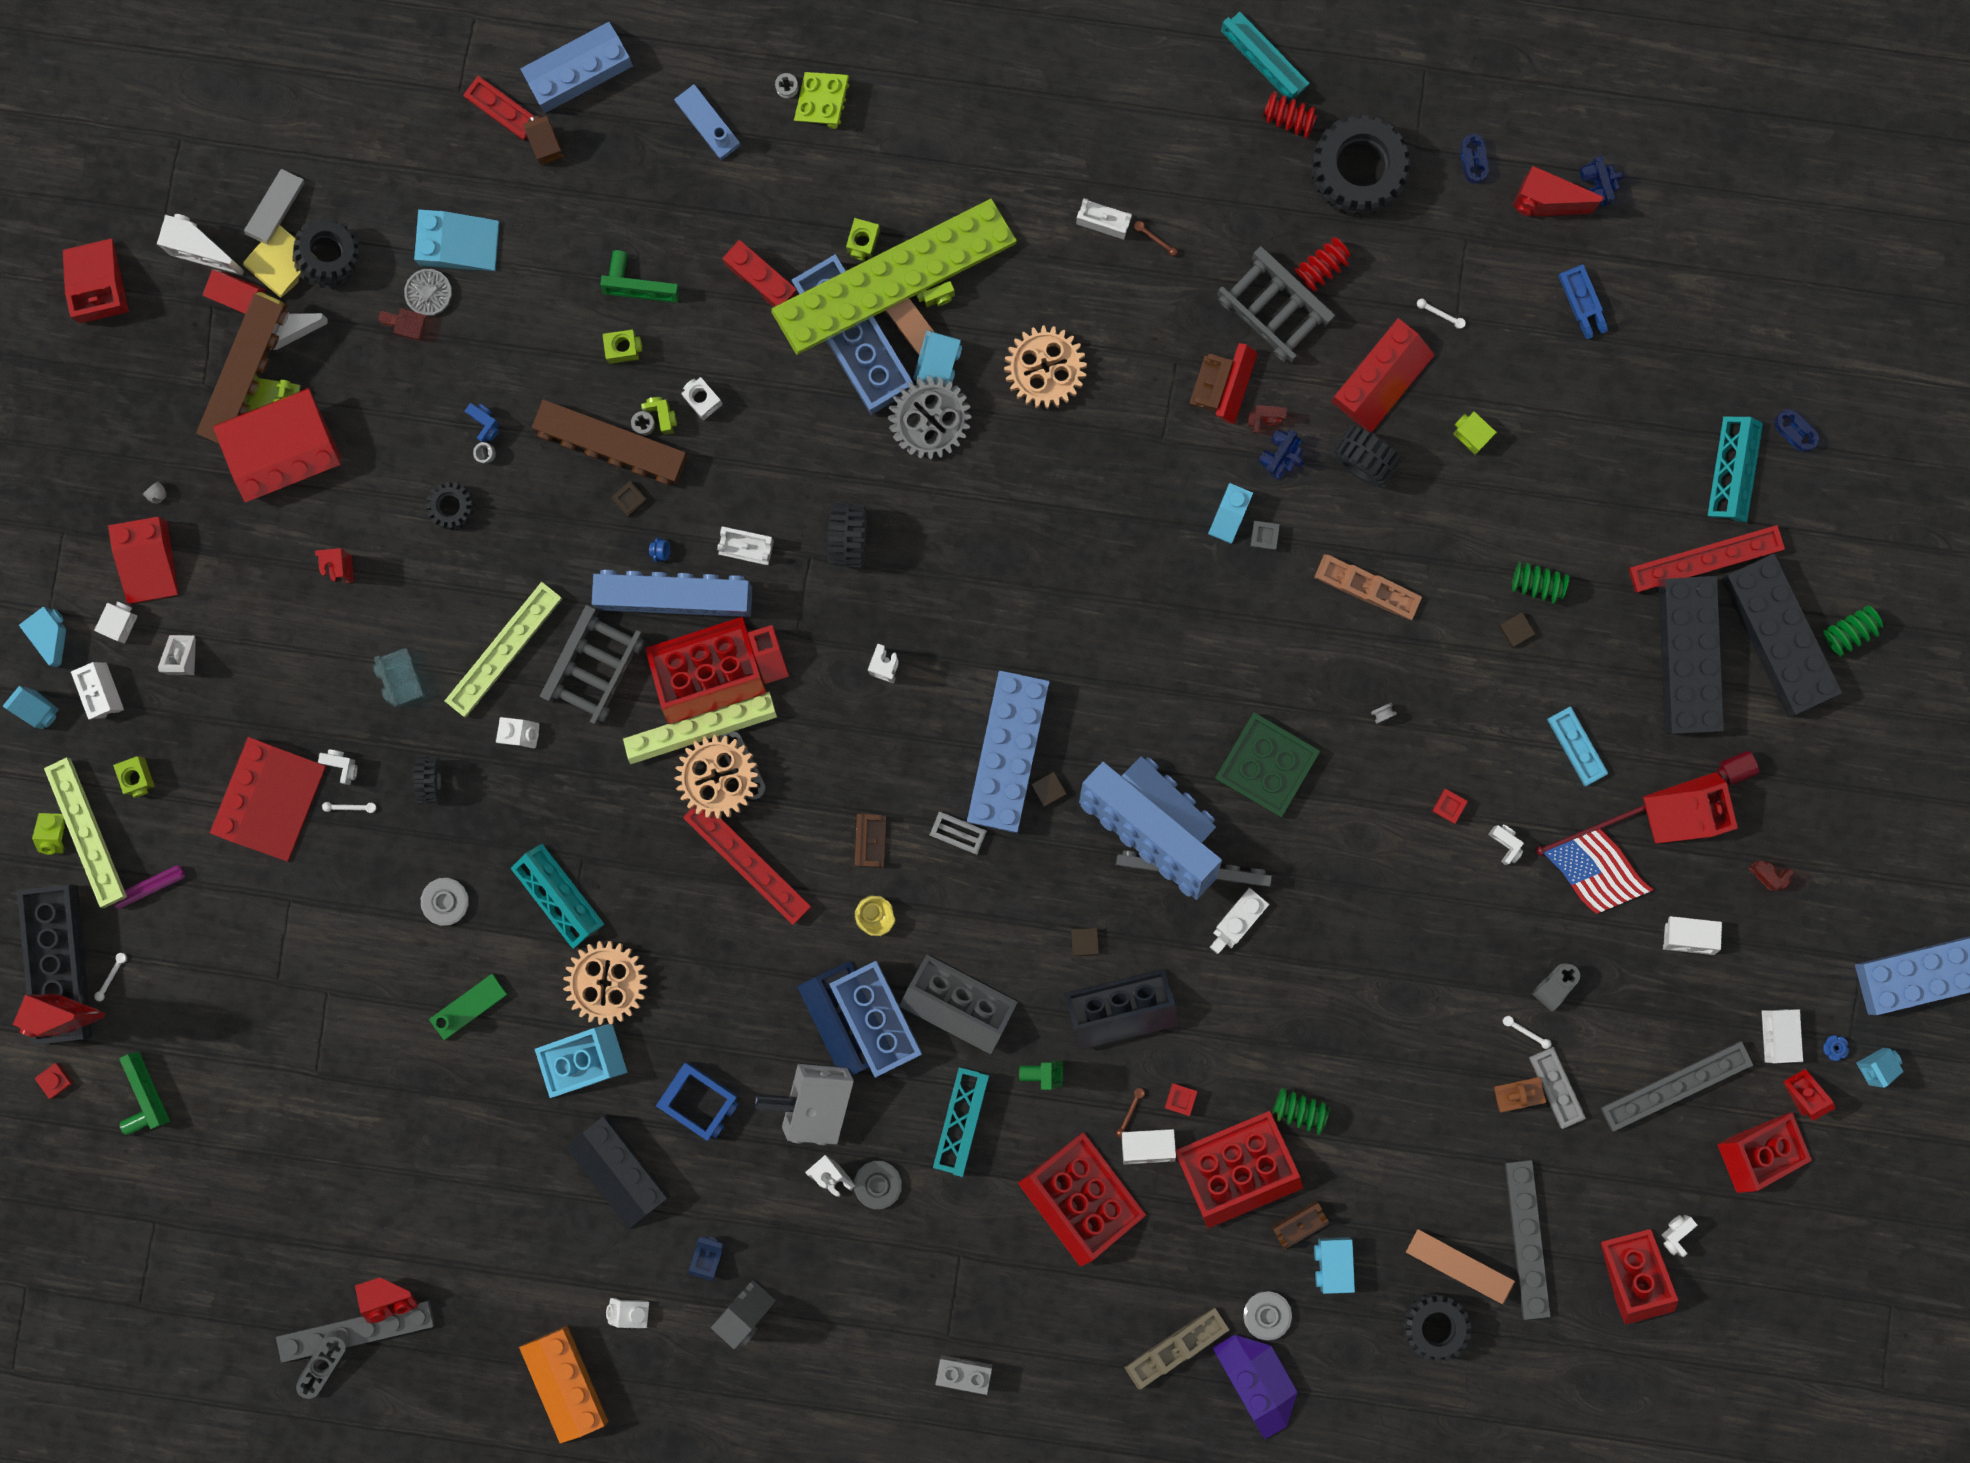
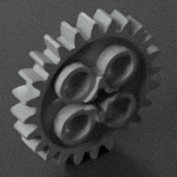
M930 375L927 376L926 382L917 377V385L915 386L909 381V390L906 391L900 388L899 390L903 396L901 398L893 397L898 403L897 406L889 407L895 413V415L888 416V419L895 423L889 427L892 432H897L893 438L896 441L901 440L899 446L902 449L908 447L907 452L912 455L916 451L919 458H922L925 452L929 459H932L933 452L942 457L943 449L951 453L950 445L953 443L959 446L957 438L966 437L962 429L970 428L964 422V420L971 418L969 413L964 412L970 408L968 403L963 402L967 397L963 393L959 394L961 389L957 385L952 387L950 380L943 384V379L940 376L936 378L935 382ZM932 394L935 395L933 403L926 405V397ZM918 402L945 428V432H941L914 406V403ZM951 411V419L948 421H942L943 415L946 412ZM912 413H917V419L912 423H907L908 416ZM934 430V436L931 439L925 440L926 432Z

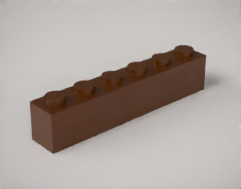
M262 292L254 293L197 429V434L220 444L213 426L249 412L250 405L247 403L250 396H254L259 388L260 382L257 380L260 372L264 373L269 364L267 356L270 349L273 350L278 343L279 336L276 335L280 326H284L288 319L289 312L286 311L288 304Z
M542 400L532 425V429L537 433L536 437L551 442L553 438L561 441L560 446L574 451L577 447L585 450L584 455L597 460L599 456L609 459L608 464L618 468H622L623 465L632 468V473L642 477H646L647 474L655 476L656 482L669 486L670 483L678 484L688 458L687 454L683 451L546 400Z

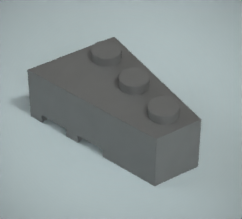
M752 1280L716 1320L711 1329L733 1349L738 1345L744 1347L757 1331L755 1325L776 1300Z

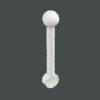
M1425 299L1417 301L1419 308H1425L1455 324L1457 329H1462L1465 326L1464 319H1456L1427 304Z
M325 802L322 805V809L325 812L331 810H366L369 813H374L376 805L374 803H368L367 805H333L330 802Z
M119 953L116 955L114 967L100 991L94 995L96 1001H103L104 993L121 963L127 961L126 954Z
M1510 1016L1503 1018L1505 1026L1514 1027L1539 1042L1544 1049L1551 1047L1549 1039L1540 1038L1513 1022V1018Z

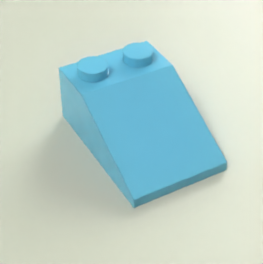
M418 210L414 260L420 267L496 271L499 221L445 211Z
M612 1024L596 1027L535 1049L550 1098L628 1073Z

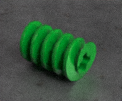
M1519 560L1512 580V592L1515 593L1520 586L1522 587V595L1525 596L1530 589L1532 590V598H1535L1540 592L1542 593V601H1545L1550 595L1552 597V604H1555L1559 598L1562 600L1566 593L1569 574H1565L1560 580V572L1555 571L1550 576V569L1546 568L1541 573L1540 566L1538 565L1531 571L1530 563L1526 562L1521 568Z
M1867 605L1863 608V611H1856L1854 616H1847L1845 621H1838L1836 626H1829L1827 631H1823L1829 647L1838 656L1842 657L1844 656L1843 647L1848 652L1853 651L1852 642L1857 647L1862 646L1861 637L1866 642L1870 641V632L1875 637H1878V628H1883V623L1877 612Z
M1282 1088L1276 1099L1272 1115L1275 1112L1277 1113V1121H1281L1284 1116H1287L1288 1125L1296 1119L1297 1128H1300L1305 1122L1307 1123L1308 1132L1316 1126L1317 1135H1320L1326 1125L1330 1107L1326 1111V1104L1324 1102H1321L1316 1107V1100L1313 1098L1306 1104V1096L1301 1095L1296 1101L1295 1092L1292 1091L1286 1097V1089Z

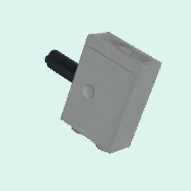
M798 1064L790 1097L759 1094L755 1097V1108L757 1110L786 1112L782 1129L787 1141L793 1143L812 1142L819 1145L837 1144L853 1079L848 1068Z

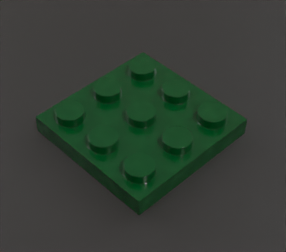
M1253 712L1214 779L1281 818L1320 751Z

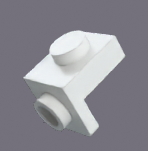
M500 717L496 743L536 748L539 723Z
M328 750V754L320 753L318 763L343 768L340 783L350 785L351 780H355L357 775L355 760L343 757L344 752Z
M1497 825L1493 827L1488 835L1509 849L1501 862L1505 865L1510 864L1511 861L1515 863L1523 853V850L1520 848L1524 843L1514 837L1516 832L1506 825L1502 827Z
M1679 1215L1669 1223L1670 1228L1662 1236L1666 1240L1663 1243L1672 1255L1677 1253L1679 1256L1684 1257L1687 1253L1678 1241L1693 1230L1697 1224L1691 1217Z
M610 1298V1304L606 1309L608 1324L618 1328H647L649 1302L645 1300Z

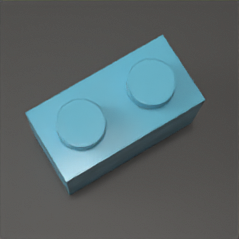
M926 330L913 379L917 381V377H920L923 382H926L927 376L930 375L934 382L938 376L943 379V384L947 380L952 382L955 370H952L954 361L959 359L962 346L959 345L960 340Z
M1350 1237L1318 1238L1319 1245H1314L1315 1261H1319L1320 1271L1315 1272L1316 1287H1321L1323 1294L1355 1292L1352 1239Z

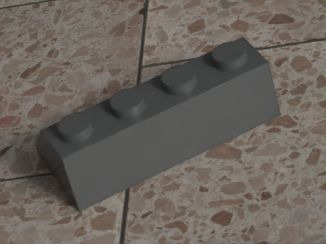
M926 955L899 1007L991 1054L1018 1002Z

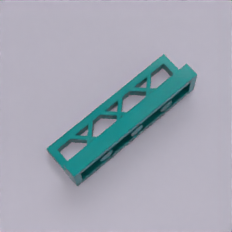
M1238 12L1232 19L1228 17L1223 22L1221 32L1282 95H1286V99L1289 102L1309 86V82L1241 12Z
M1723 416L1708 516L1711 518H1730L1736 522L1747 523L1763 426L1762 422L1752 417ZM1731 423L1741 424L1739 433L1732 438L1729 434ZM1734 447L1736 456L1728 463L1725 459L1726 452ZM1730 472L1732 481L1724 488L1721 484L1722 477ZM1723 497H1726L1728 500L1727 512L1717 511L1718 502Z
M543 844L525 853L511 867V870L572 949L604 925ZM524 863L530 870L531 876H528L521 866ZM539 885L545 889L546 896H543L539 891ZM555 906H558L562 911V917L556 913ZM570 926H573L580 936L577 939L571 932Z
M959 1067L933 1168L963 1177L989 1077L988 1074ZM962 1074L977 1077L975 1088L967 1093L964 1092L960 1085ZM960 1089L963 1095L956 1099L958 1090ZM973 1093L972 1101L970 1102L967 1096ZM965 1098L970 1106L969 1113L958 1118L954 1111V1105L959 1100ZM952 1113H953V1115H954L956 1121H954V1122H952V1123L950 1124L951 1117H952ZM967 1118L966 1124H965V1128H964V1126H963V1124L961 1123V1121H962L963 1119ZM958 1123L963 1131V1136L952 1144L947 1135L948 1128ZM945 1140L949 1143V1146L944 1148ZM961 1143L959 1151L957 1152L954 1146ZM952 1148L957 1157L955 1167L939 1164L942 1153Z

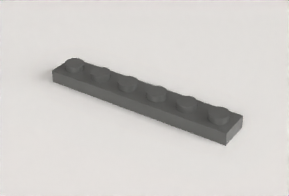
M1123 850V855H1117L1115 866L1159 872V868L1153 863L1149 864L1138 857V852ZM1225 865V869H1219L1216 879L1269 887L1271 884V876L1265 875L1266 870L1251 868L1250 873L1240 872V867Z
M1739 1041L1600 1107L1611 1131L1614 1132L1751 1067L1753 1063L1743 1043Z
M1532 1160L1505 1162L1522 1317L1524 1320L1550 1317Z
M430 1300L417 1303L418 1307L411 1309L405 1314H395L386 1317L378 1323H367L364 1317L360 1316L279 1335L276 1337L281 1363L312 1356L324 1336L330 1331L342 1332L347 1338L346 1347L434 1327L435 1323ZM334 1341L331 1343L329 1351H332L339 1342Z

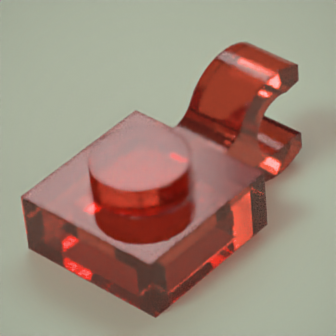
M400 308L398 315L380 311L378 321L387 326H394L393 333L395 335L419 341L426 316Z

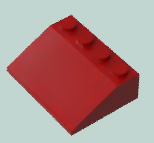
M309 388L213 426L232 477L244 502L336 467L341 462L338 448Z
M743 617L645 648L661 709L669 725L766 694Z
M248 737L210 834L289 862L326 766Z
M1270 1111L1175 1150L1207 1229L1303 1189L1300 1175Z
M1084 1132L1018 1182V1185L1080 1267L1093 1261L1146 1216Z

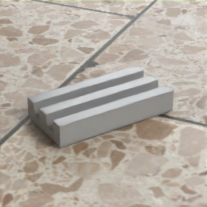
M939 812L930 836L977 855L987 831ZM944 819L980 835L976 838L940 822ZM939 828L974 842L976 845L973 848L936 832Z

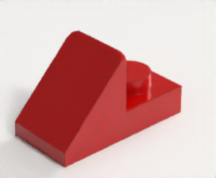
M1806 1069L1783 1081L1800 1113L1803 1116L1807 1114L1812 1121L1835 1109L1834 1102Z

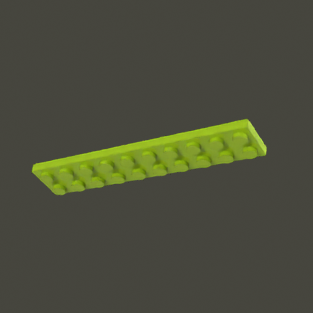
M989 199L772 308L771 313L794 352L798 355L1015 245L1017 240L992 199Z

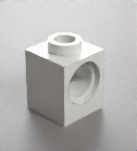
M701 377L697 381L695 379L689 381L683 388L685 391L681 393L703 421L723 405L721 400ZM698 392L707 393V398L702 403L694 401V396Z
M117 602L116 606L107 603L94 631L125 644L137 619V615L130 613L132 608L125 604Z

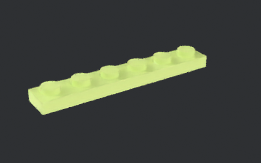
M541 582L446 698L445 702L466 718L563 598Z
M766 692V694L624 738L623 741L630 764L692 745L694 741L701 742L703 737L711 739L713 735L720 736L776 718L777 715L770 692Z
M66 757L44 768L100 908H106L127 898L72 760Z

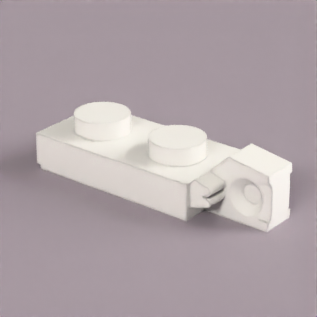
M1248 888L1217 925V929L1214 931L1217 939L1210 948L1217 954L1226 944L1232 948L1269 904L1252 889Z

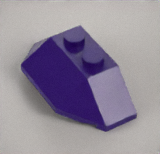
M1235 1334L1213 1346V1350L1264 1440L1287 1427L1297 1396V1390L1272 1346Z

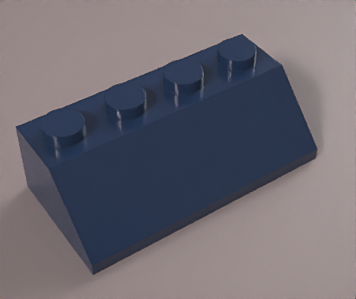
M851 961L797 986L835 1066L848 1068L852 1076L870 1066L829 985L855 971Z

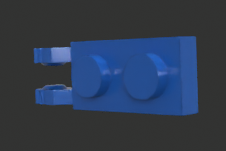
M1582 264L1560 273L1558 277L1577 322H1580L1585 338L1590 339L1593 337V331L1587 319L1591 316H1594L1600 333L1607 332V324L1602 314L1603 309L1584 265Z

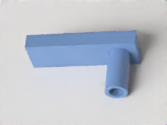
M694 84L674 99L675 103L720 160L741 146L737 138Z

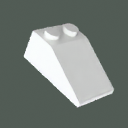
M175 214L174 217L165 215L157 245L170 256L239 275L244 274V270L197 228V224L190 222V218L180 214Z

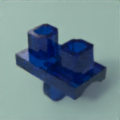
M1602 155L1595 157L1591 163L1581 167L1579 170L1583 182L1595 179L1597 187L1588 190L1603 196L1601 201L1603 207L1611 205V201L1615 200L1613 191L1621 189L1619 181L1625 178L1624 172L1616 173L1614 165L1605 167Z
M1291 429L1288 433L1276 430L1271 442L1279 447L1276 454L1265 450L1260 456L1259 462L1269 471L1272 477L1279 480L1284 470L1291 472L1294 466L1303 467L1305 462L1300 458L1304 450L1298 447L1301 439L1297 437V432Z

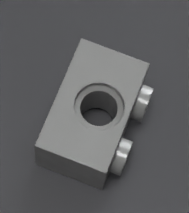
M941 1355L936 1385L987 1395L992 1364Z

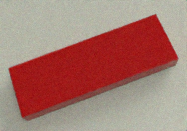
M477 76L464 93V98L525 141L528 137L523 124L527 123L534 116L480 76Z
M1239 343L1216 411V416L1229 424H1235L1258 354L1246 344Z

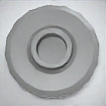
M422 269L415 272L407 280L404 288L405 299L408 306L414 312L423 316H434L443 312L449 305L452 298V287L449 280L441 272L434 269Z
M438 878L430 882L423 890L421 896V909L425 917L432 923L440 926L452 925L460 921L466 914L469 906V896L465 887L458 881L450 878Z
M1271 1291L1258 1292L1245 1305L1243 1312L1244 1324L1249 1332L1258 1339H1277L1284 1335L1290 1327L1292 1320L1291 1307L1286 1299L1278 1293Z

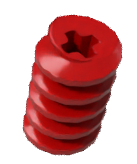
M1274 91L1269 98L1262 118L1267 115V124L1276 119L1277 128L1286 123L1285 130L1287 132L1294 126L1295 135L1297 136L1304 130V138L1308 139L1317 115H1314L1315 107L1313 106L1306 112L1305 103H1301L1296 108V99H1292L1289 104H1286V95H1283L1278 101L1277 92Z
M1333 237L1331 244L1326 243L1323 246V250L1318 249L1315 252V257L1310 255L1307 258V263L1301 262L1299 264L1300 270L1298 268L1294 269L1303 284L1316 292L1317 287L1315 283L1318 282L1324 286V276L1332 280L1333 275L1331 271L1334 270L1337 273H1341L1339 264L1348 267L1347 258L1351 257L1345 245L1338 238Z

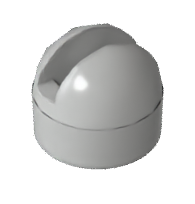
M481 442L475 446L473 455L478 462L486 464L494 460L496 451L491 444ZM486 447L488 448V455H489L488 458H487V452H486V449H485Z
M158 481L149 487L143 495L150 502L157 504L165 499L166 490Z

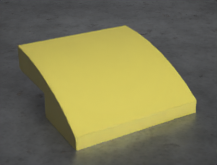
M279 225L269 244L261 242L247 257L243 266L281 298L299 283L301 271L296 272L295 262H293L292 258L295 238Z

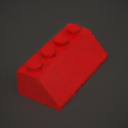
M1398 318L1337 392L1331 402L1364 429L1372 432L1433 358L1434 353L1418 333Z
M59 994L25 995L13 1025L21 1028L20 1033L33 1038L35 1036L43 1037L44 1035L52 1036V1034L59 1036L60 1033H70L104 1018L105 1013Z

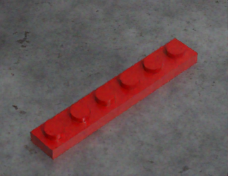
M1778 525L1630 567L1628 570L1635 592L1638 593L1658 587V579L1694 577L1785 550Z
M697 805L694 806L683 818L794 925L811 906L722 819H717L715 812L712 813L710 818H707L705 815L706 810H703L699 815L696 814Z

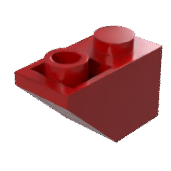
M771 625L748 632L764 684L789 677L775 628Z
M382 1278L355 1286L360 1313L367 1323H378L386 1317L395 1314H405L411 1309L418 1307L417 1301L409 1291Z

